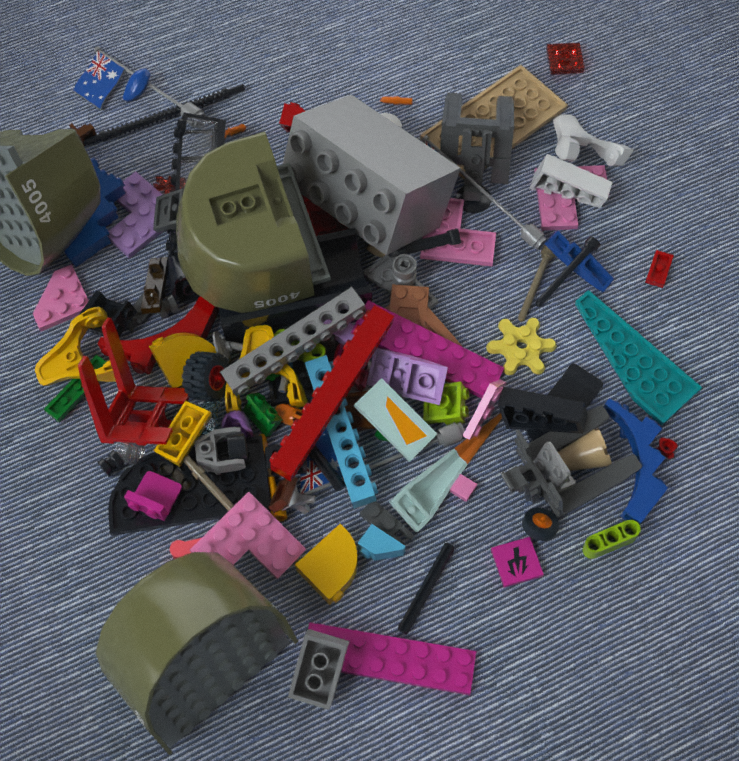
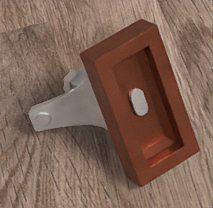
M294 477L291 482L283 479L278 483L268 508L275 513L293 507L303 514H307L310 510L307 504L314 503L316 496L300 494L296 487L297 477Z

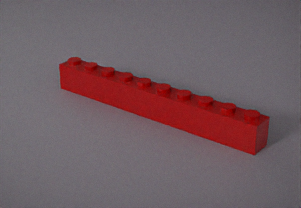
M374 305L371 310L368 309L363 316V323L361 325L358 324L353 331L354 337L351 341L347 340L343 347L344 352L341 356L338 355L333 362V369L331 372L327 371L322 379L324 383L321 387H316L312 394V401L310 403L307 402L301 411L303 415L300 419H296L293 422L290 435L284 436L280 443L282 447L278 452L275 451L269 460L271 462L270 469L290 482L301 468L391 328L394 315Z

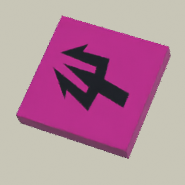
M530 537L491 547V552L504 588L543 577L544 574Z

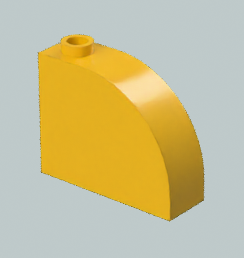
M177 333L164 339L160 337L152 342L153 345L149 346L167 382L172 388L182 385L183 367L186 365V360L190 359L191 354H195L197 351L217 353L215 347L210 342L191 333Z
M340 523L295 564L296 571L329 605L333 602L337 603L342 599L344 592L355 578L358 565L355 542L351 534Z

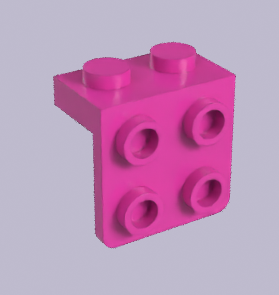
M148 471L135 493L128 490L124 498L129 508L135 511L140 510L153 519L158 518L165 521L182 490V486L180 483Z

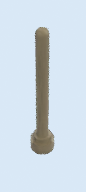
M546 245L541 250L542 260L518 315V320L521 322L527 316L548 262L555 257V254Z

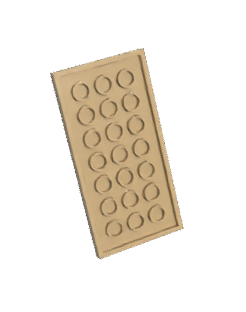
M520 65L462 105L461 117L496 120L498 96H511L514 101V134L512 148H514L567 110L568 105ZM442 120L420 135L421 140L427 135L429 140L439 149L441 145ZM459 136L458 155H461L463 136ZM472 136L471 146L482 147V137ZM495 138L491 139L490 157H493ZM457 165L465 172L464 165ZM459 172L458 175L465 180V177Z

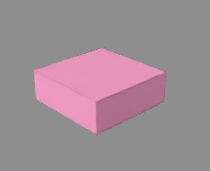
M460 474L450 488V492L467 502L476 489L477 483Z

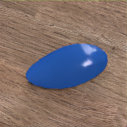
M146 68L137 70L130 77L123 94L125 101H134L145 91L151 73Z

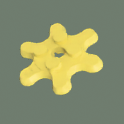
M530 318L526 325L521 327H515L508 319H502L499 322L498 328L503 333V339L490 341L486 345V350L490 354H502L505 357L506 362L503 365L504 374L509 376L515 374L517 368L521 365L528 366L534 374L539 375L544 372L545 366L539 356L543 352L555 351L556 342L553 339H543L537 335L540 323L536 318ZM517 342H522L526 344L527 347L521 349L517 347L516 344Z

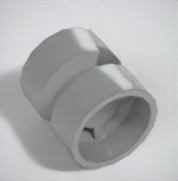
M408 254L398 255L392 264L393 282L395 285L412 286L416 281V260Z

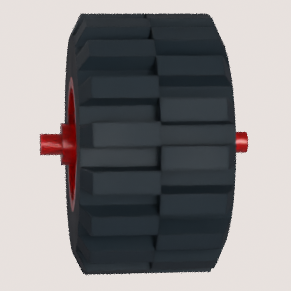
M197 351L195 354H191L190 359L186 360V365L183 367L182 385L185 387V393H188L190 398L210 402L221 400L225 396L227 383L221 371L230 366L228 359L222 354Z

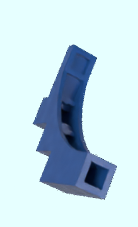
M94 157L90 158L100 182L101 202L77 238L64 251L75 267L111 243L108 238L110 233L105 227L119 218L115 212L118 209L113 202L126 194L123 188L125 184L121 178H116L112 173L108 175L104 169L100 170L98 168L100 165Z
M609 398L603 407L610 418L625 433L632 453L642 465V468L635 473L632 496L620 517L625 521L634 520L640 525L669 488L663 480L652 475L665 459L658 449L649 446L662 428L655 420L645 417L641 422L635 414L629 413L619 402Z

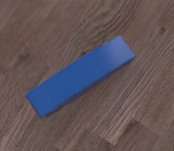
M559 230L555 231L544 243L567 266L582 251L575 242L570 243ZM591 253L574 270L577 275L601 292H604L614 280Z

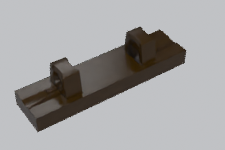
M168 257L150 258L140 308L142 314L161 312L168 274Z

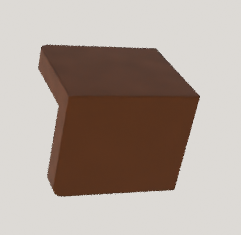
M72 123L69 124L70 129L76 130L84 147V140L86 138L97 135L91 123L88 125L84 124L78 129Z

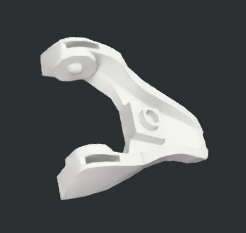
M562 114L553 120L558 138L555 153L561 160L575 161L580 152V145H590L609 166H623L633 152V149L626 145L603 141L588 134L575 116Z

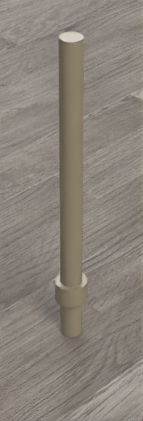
M187 455L182 461L190 468L192 475L197 480L200 479L228 511L231 510L234 504L205 474L206 471L202 466H198Z

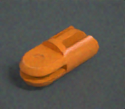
M279 404L275 408L282 419L281 423L292 426L293 422L296 419H300V415H303L301 409L288 404Z

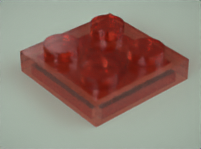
M580 42L547 44L546 52L550 75L584 72Z

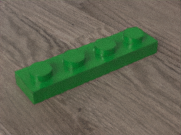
M97 354L90 360L94 369L103 367L106 363ZM72 379L44 408L45 413L60 423L85 397L81 379Z

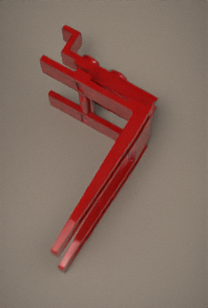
M106 318L102 325V331L118 387V393L109 409L89 357L83 356L78 364L81 383L100 442L114 444V442H129L143 446L147 444L166 445L173 432L172 428H168L173 420H167L164 411L168 403L183 404L185 401H188V393H185V388L136 386L112 318ZM136 402L157 403L153 411L133 410Z

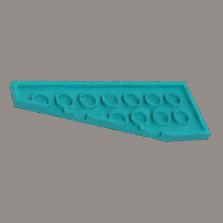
M586 291L575 301V306L632 400L661 426L701 391L702 387L592 292Z

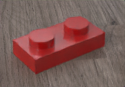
M656 250L645 283L663 288L674 255Z

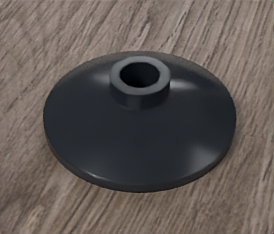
M464 186L458 191L456 199H463ZM482 186V188H483L488 194H490L489 190H488L487 188H485L484 186ZM481 192V201L464 200L463 210L468 213H481L488 209L491 200Z

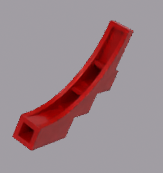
M200 296L188 314L171 328L143 339L120 340L127 362H130L135 372L150 375L156 363V359L149 346L153 345L152 342L160 337L164 339L177 333H191L206 340L218 315L219 308ZM100 337L98 341L99 348L104 355L109 356L104 338Z

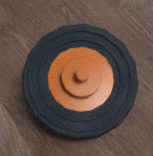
M536 507L529 509L525 513L522 526L526 534L531 538L547 541L556 536L559 529V520L551 511Z

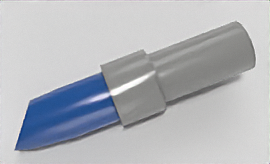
M288 362L287 364L292 368L293 362ZM281 375L278 391L286 393L288 380Z

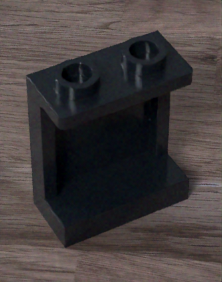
M99 291L93 294L80 312L81 314L93 307L103 308L108 318H112L119 337L137 313L129 301L121 304L107 299ZM102 326L87 330L88 332L103 336Z

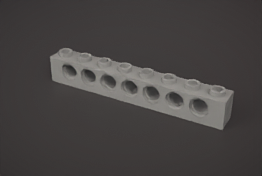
M352 287L222 370L223 378L235 396L245 394L251 386L262 383L268 375L279 372L288 362L296 361L299 355L305 351H311L319 342L328 340L336 331H341L353 320L362 318L366 313L365 304ZM343 309L349 310L345 314L339 313ZM325 320H332L330 324H324ZM310 330L316 331L313 335L307 334ZM295 340L300 341L299 344L295 346L291 345V343ZM283 351L282 355L274 356L276 352ZM260 362H267L265 366L258 367ZM250 372L248 377L242 378L243 373Z

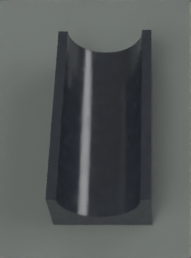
M355 228L316 236L331 280L313 285L314 296L253 312L240 313L218 307L225 340L237 343L243 342L245 332L250 327L268 325L274 328L297 323L351 287L365 305L368 300L372 302V290L370 286H367L363 274ZM343 309L339 313L345 314L349 310Z

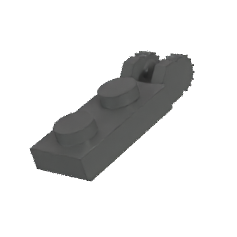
M377 501L369 503L360 512V516L370 525H375L403 545H405L404 542L396 536L398 532L409 540H412L414 537L412 532Z

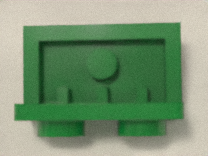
M248 394L246 396L248 403L243 408V411L265 437L271 436L281 423V417L269 405L262 394Z

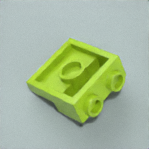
M462 382L444 384L440 405L424 402L423 420L427 424L442 422L446 425L454 422L456 424L459 422L461 424L465 423V418L469 417V409L465 406V400L469 399L468 389L464 387Z

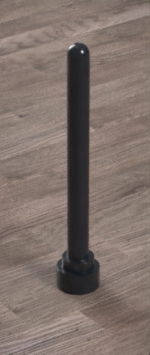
M592 236L588 237L583 250L535 302L537 307H541L589 253L597 251L601 246L598 240Z

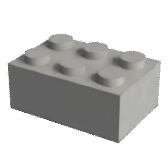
M308 629L303 639L288 698L330 710L350 641Z

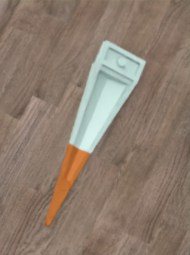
M501 413L482 426L477 437L474 436L470 440L465 439L405 485L389 502L415 532H418L433 517L454 482L502 419Z

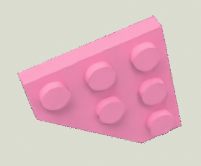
M72 264L54 271L33 312L41 332L77 317L89 301Z
M499 379L489 384L463 437L470 440L474 436L477 437L479 435L482 423L487 417L492 415L495 409L493 406L500 399L502 389L506 385L505 381Z

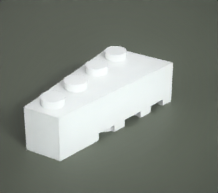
M547 154L535 171L529 189L536 190V188L544 190L546 194L551 195L554 192L561 194V198H576L580 203L601 208L608 199L613 182Z

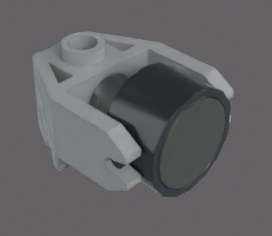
M240 427L212 430L195 441L196 460L198 466H202L205 471L220 475V473L246 468L245 462H248L245 434L244 432L241 433ZM227 440L230 460L220 461L217 443L218 441Z

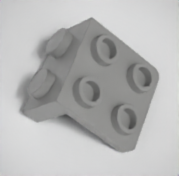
M550 441L546 442L533 461L535 466L538 467L547 483H553L558 493L574 487L576 482L570 475V470Z

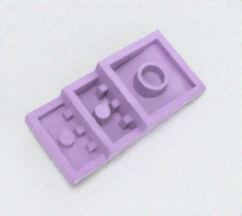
M378 347L372 356L367 385L374 386L382 378L397 394H402V397L440 405L448 367Z

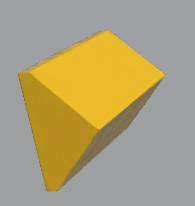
M185 401L168 427L172 428L173 432L167 444H158L154 452L181 467L183 464L182 460L189 454L195 441L198 440L211 419V412Z

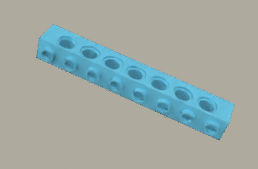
M327 355L305 362L314 390L317 386H322L324 381L320 379L324 377L327 371L331 372L334 367L333 361H328ZM345 398L338 408L340 413L333 416L326 428L353 508L355 509L377 501L375 494H378L375 482H370L369 476L372 473L369 464L365 465L362 458L366 457L362 446L358 447L357 440H360L357 430H352L350 423L354 421L351 412H346L344 406L348 405ZM341 427L347 428L342 433L337 432V430ZM348 444L353 446L350 450L343 449ZM352 462L359 463L356 468L349 467ZM358 480L365 481L362 486H356L355 483Z

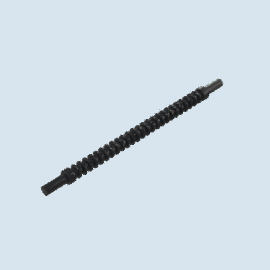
M241 84L229 89L224 88L221 89V92L217 91L216 94L213 92L212 95L208 94L207 97L204 95L203 98L199 97L198 100L195 98L194 101L190 100V102L197 107H204V104H213V101L217 102L218 99L222 101V98L227 99L230 98V95L245 91V87ZM177 105L175 108L172 106V109L167 108V111L162 110L161 113L158 111V114L153 113L152 116L149 114V117L144 116V119L139 118L138 121L135 119V122L130 121V124L126 122V125L121 124V127L116 126L115 129L112 127V130L107 129L106 132L104 130L100 131L99 134L86 138L84 144L87 146L101 140L105 142L108 138L117 137L118 134L121 136V133L126 134L127 131L130 133L131 130L135 131L136 128L140 129L141 126L144 128V125L149 126L150 123L153 125L154 122L158 123L159 120L163 121L164 118L167 120V117L172 118L173 115L176 117L177 114L181 115V108Z

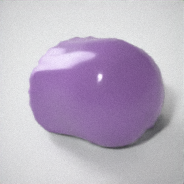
M234 410L224 415L221 423L222 428L240 427L241 433L244 432L245 438L254 436L250 422L244 412Z

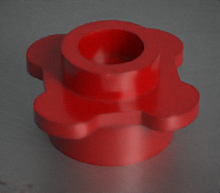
M660 438L659 446L656 449L666 456L667 459H672L678 445L669 438Z

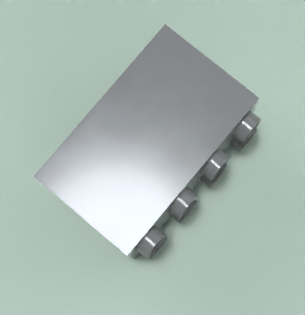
M353 95L295 115L283 159V164L290 162L299 190L303 196L347 228H355L358 236L385 255L440 228L461 169Z

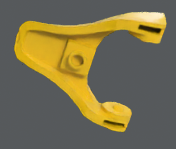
M93 307L75 317L71 321L64 337L38 361L35 366V373L41 385L49 386L68 379H80L78 364L83 357L80 349L81 340L89 328L102 326L106 318H108L103 308ZM110 360L103 367L94 369L98 381L116 382Z
M259 325L247 329L239 359L274 337L272 328L268 325ZM278 351L274 356H280L281 354ZM260 362L258 367L265 366L267 362ZM285 364L279 372L274 374L282 375L290 382L288 383L287 397L291 406H296L297 408L304 407L308 402L304 389L294 370L288 364ZM250 372L243 373L242 378L248 377ZM226 383V414L234 410L242 411L240 395L235 396Z

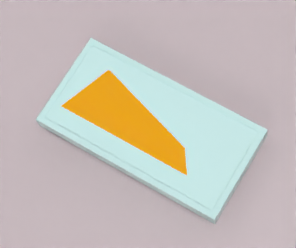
M382 378L354 404V407L409 462L437 435Z

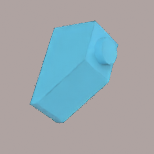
M373 524L370 525L358 542L359 553L366 559L371 558L376 561L399 557L405 554V545Z

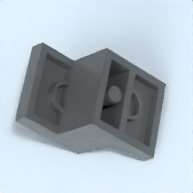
M183 188L156 197L154 231L159 233L168 229H176V217L184 191Z

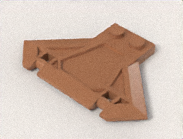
M392 284L390 304L385 309L462 346L428 307L429 287Z

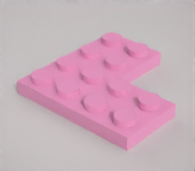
M605 165L577 166L607 180ZM536 188L542 231L578 229L576 198L565 199L561 198V194L552 192L550 195L544 193V190Z
M450 198L440 228L424 235L423 239L444 234L448 230L457 228L461 243L456 245L446 244L422 250L420 259L492 267L496 232L461 229L464 200Z
M248 492L189 551L191 553L217 552L233 565L249 551L278 579L302 555L306 548Z

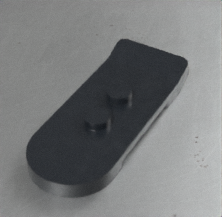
M572 363L548 393V396L584 402L587 408L602 389L603 382ZM526 430V436L530 442L548 433V431Z

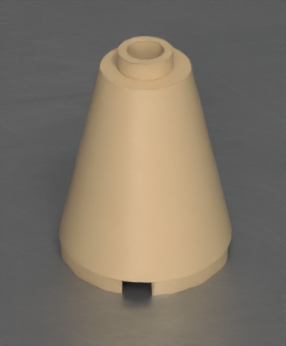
M598 428L558 451L570 471L601 468L612 464L605 441Z

